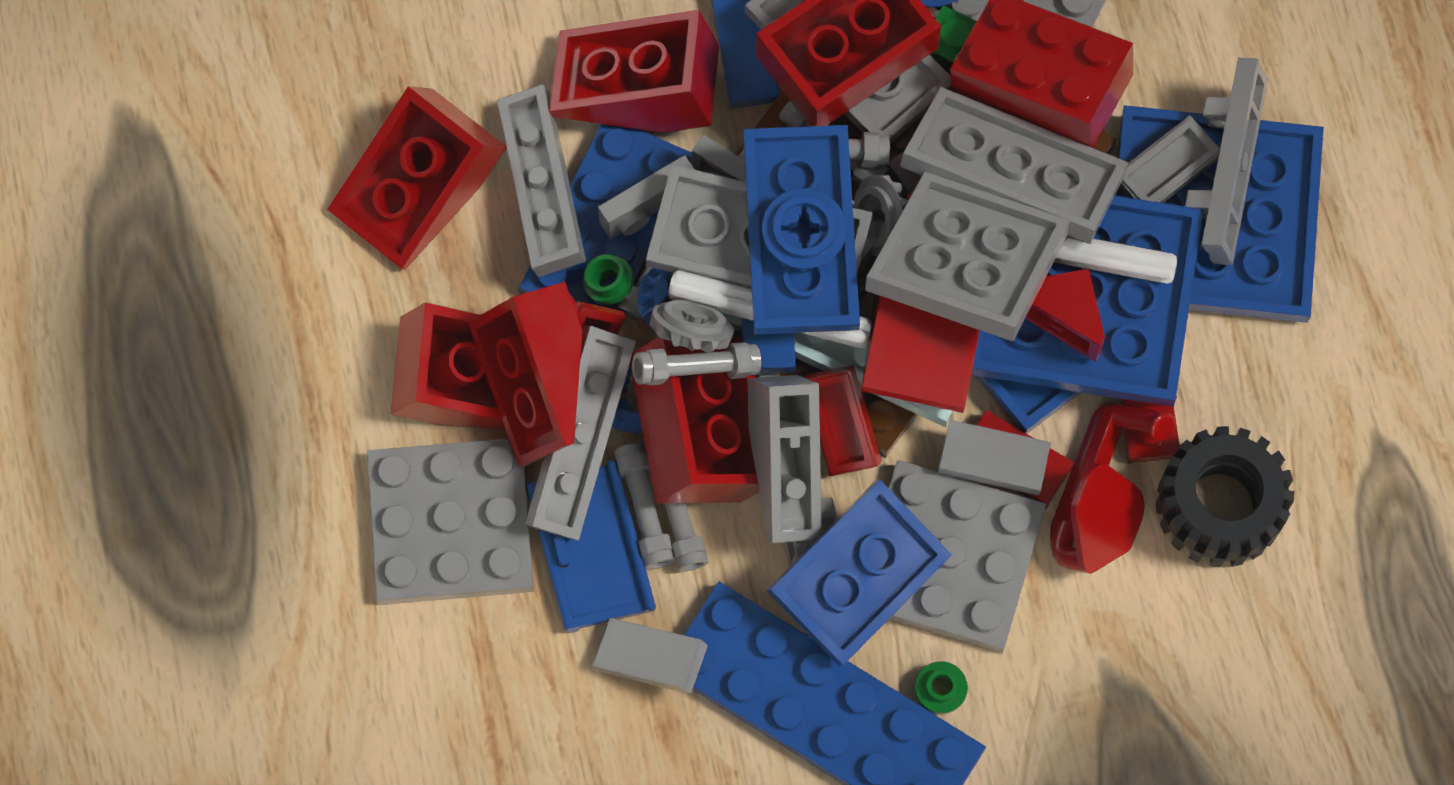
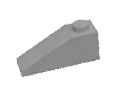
M798 375L748 378L749 435L768 541L770 543L816 540L821 536L819 383Z

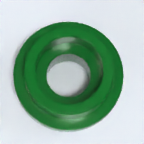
M609 254L600 255L592 259L587 265L583 276V286L587 295L594 302L602 305L620 302L630 293L634 285V273L628 262L621 257ZM610 277H617L611 285L603 287L605 280Z
M944 661L933 662L925 666L917 676L915 683L917 700L922 707L932 713L948 714L954 712L963 704L967 696L968 684L966 677L952 663ZM939 678L946 679L951 684L950 693L946 695L935 693L932 689L933 681Z

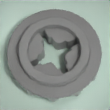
M889 175L867 177L859 185L854 198L855 204L853 208L873 212L867 238L874 241L872 253L877 257L909 201L902 198L903 188L901 183L893 182ZM878 210H882L885 213V218L882 214H878Z
M672 300L654 307L650 320V326L656 331L658 337L672 341L674 347H687L691 352L694 349H701L707 353L714 352L715 349H725L728 347L734 333L732 323L721 312L709 305L691 300Z

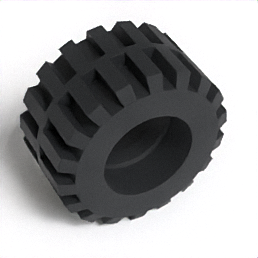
M1221 426L1216 428L1213 435H1209L1207 429L1196 433L1192 442L1186 440L1178 447L1159 482L1156 512L1157 514H1163L1160 526L1164 534L1172 532L1175 536L1171 544L1178 551L1184 546L1190 549L1192 552L1188 558L1199 563L1202 556L1210 558L1209 566L1221 567L1224 561L1229 560L1232 567L1243 565L1247 557H1251L1254 560L1262 555L1267 546H1271L1291 514L1289 509L1294 502V491L1289 490V486L1293 482L1291 470L1282 471L1281 466L1285 458L1279 450L1272 455L1266 450L1270 441L1262 436L1257 443L1248 439L1250 430L1239 428L1236 435H1229V426ZM1213 474H1223L1235 478L1245 486L1251 496L1252 513L1246 518L1235 521L1222 520L1211 515L1204 509L1197 497V481Z

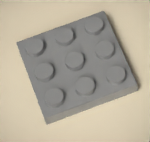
M925 171L866 277L865 290L1014 341L1068 235L1070 220Z
M509 438L367 450L378 605L534 592L529 526L525 525L528 515L525 467L519 468Z
M897 460L889 489L952 556L889 620L1003 654L1046 504Z

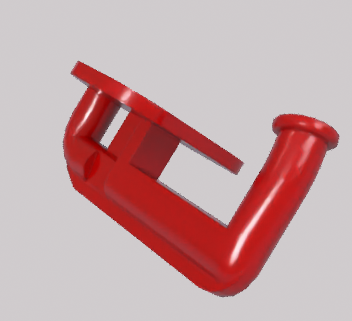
M1113 403L1104 404L1094 412L1050 526L1052 556L1060 566L1069 570L1092 574L1124 555L1132 548L1144 515V497L1137 486L1111 468L1109 464L1122 429L1149 433L1152 440L1157 442L1163 441L1171 435L1174 429L1175 421L1171 414Z

